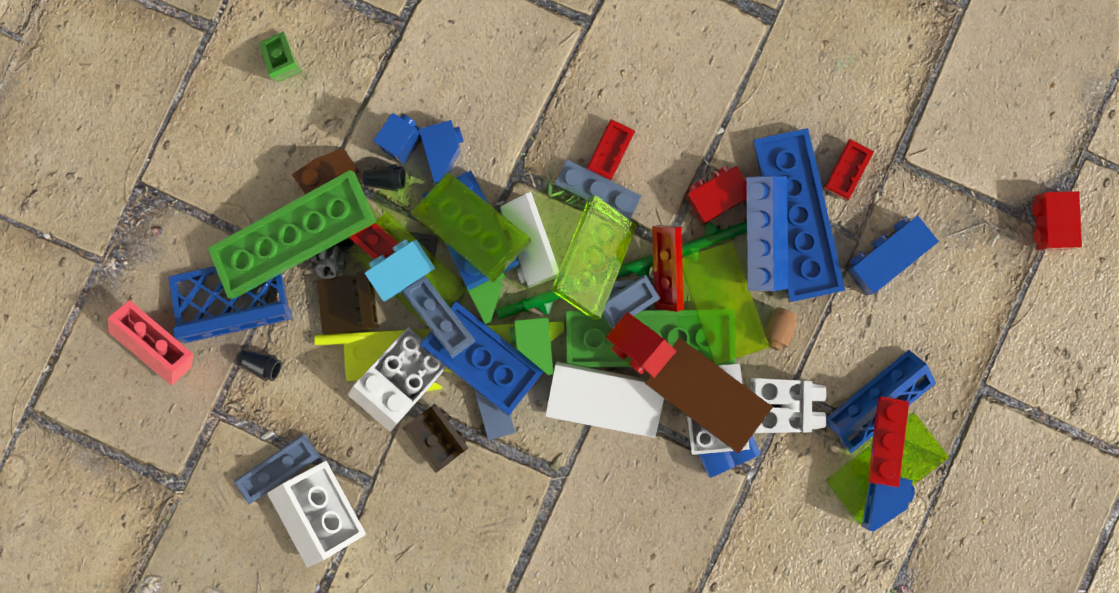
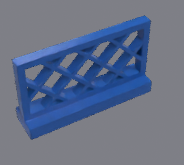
M215 266L169 276L176 327L173 328L174 337L184 344L293 320L291 309L288 307L283 273L266 281L257 295L249 291L246 292L254 300L248 308L242 310L234 306L240 296L231 299L229 302L219 296V293L224 288L221 281L214 291L203 286L209 275H218ZM190 280L195 286L185 298L179 294L178 282ZM272 286L278 290L280 301L268 304L262 300V297L268 288ZM200 288L211 294L202 308L191 302ZM218 298L227 305L220 315L213 316L207 310L214 300ZM189 304L200 310L193 321H183L182 313Z

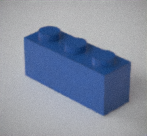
M918 215L910 219L907 216L903 217L893 225L894 232L889 236L885 233L871 243L874 248L868 253L861 251L850 260L853 265L846 269V271L867 296L875 294L939 242Z

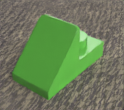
M284 31L259 42L271 79L281 82L302 72Z

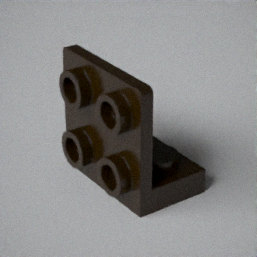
M367 271L356 272V275L317 280L322 333L324 335L379 328L375 290L365 275Z

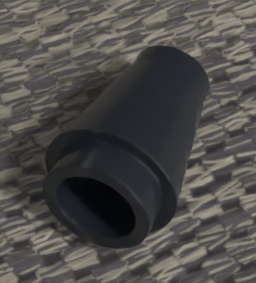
M397 164L364 170L363 184L365 187L397 192L398 189H404L405 169L403 166L398 167Z
M242 350L237 359V365L263 381H274L282 367L281 360L277 359L276 355Z

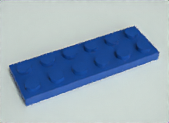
M806 128L754 139L752 142L760 177L787 176L788 289H786L788 302L845 291L809 129Z

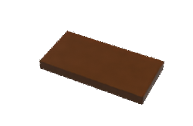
M679 338L673 345L677 352L655 378L653 376L648 378L645 385L739 454L773 406Z

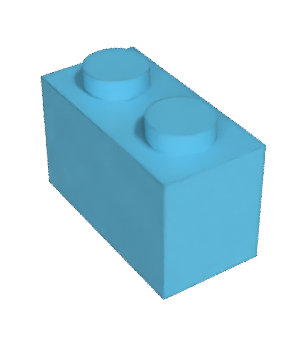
M405 239L392 248L395 252L388 258L381 255L369 263L371 269L365 272V275L384 302L435 269L417 240L409 243Z

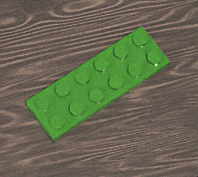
M349 170L210 246L208 251L227 297L235 299L376 223V220L355 172Z
M655 310L641 311L634 315V317L664 338L672 347L681 338L717 366L735 364L734 310H682L679 312ZM566 311L567 364L581 367H631L629 365L631 359L626 357L625 360H622L611 350L614 345L606 337L612 331V328L601 311Z

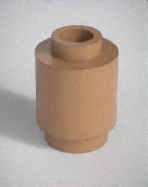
M776 307L775 312L771 313L761 337L766 341L765 346L777 351H781L782 347L788 348L797 326V314L787 309Z

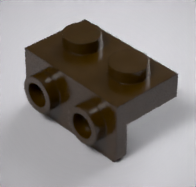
M436 404L430 406L402 428L435 473L468 449L464 435L459 430L453 428L446 411L441 407L438 408Z

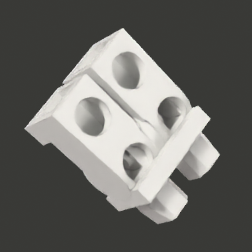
M750 378V390L769 404H780V407L772 408L755 433L812 432V429L826 427L825 412H812V401H825L826 386L812 384V381Z

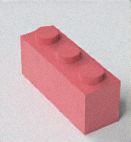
M130 300L108 317V332L171 386L192 368L193 353Z

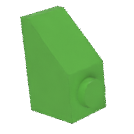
M504 273L468 290L486 325L492 323L504 287L501 279L505 278Z
M549 318L516 320L515 326L510 327L511 344L516 343L517 349L547 375L553 374Z

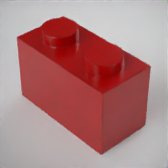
M725 166L714 172L713 176L715 178L705 183L702 179L689 187L691 192L685 198L701 225L747 200V182L737 166L730 170L728 166Z
M1080 191L1045 192L1036 195L1032 204V212L1036 216V228L1034 229L1033 239L1037 244V251L1081 248Z
M629 312L622 317L606 337L614 345L611 350L622 360H625L626 357L630 358L629 365L641 375L646 371L654 378L677 352L664 338Z

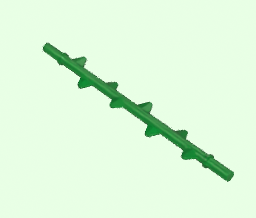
M747 221L734 226L728 225V228L719 230L711 222L706 223L703 237L682 244V255L692 264L697 262L699 249L730 238L735 239L736 236L747 233ZM653 254L623 265L614 257L608 258L606 271L575 282L567 275L562 274L559 278L558 288L527 299L521 298V301L496 309L498 318L501 320L523 311L529 312V309L535 307L546 315L550 314L553 301L583 290L590 294L589 283L608 282L634 272L639 277L646 275L648 278L650 268L653 266Z

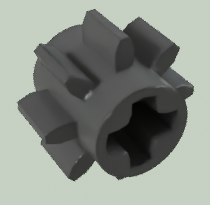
M333 245L311 258L313 262L312 270H315L322 278H335L338 272L344 273L347 264L345 262L346 254L342 253L338 246Z

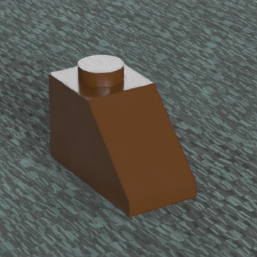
M342 148L312 160L291 175L304 194H307L349 170L355 172V174L360 171L346 150Z

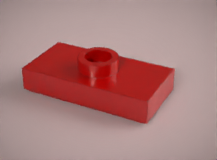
M610 119L586 169L612 181L635 134V130Z
M848 139L822 189L845 201H849L874 151Z

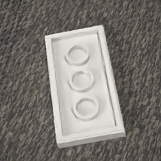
M556 362L545 417L655 438L664 398L645 385L648 379Z

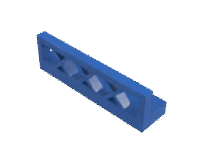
M907 350L826 417L827 427L840 438L848 452L852 454L873 436L875 421L872 422V420L876 416L879 397L896 399L902 395L900 400L909 401L910 406L936 384L927 363L910 350ZM924 376L925 380L915 387L916 382ZM856 431H859L858 435L849 441L848 438Z

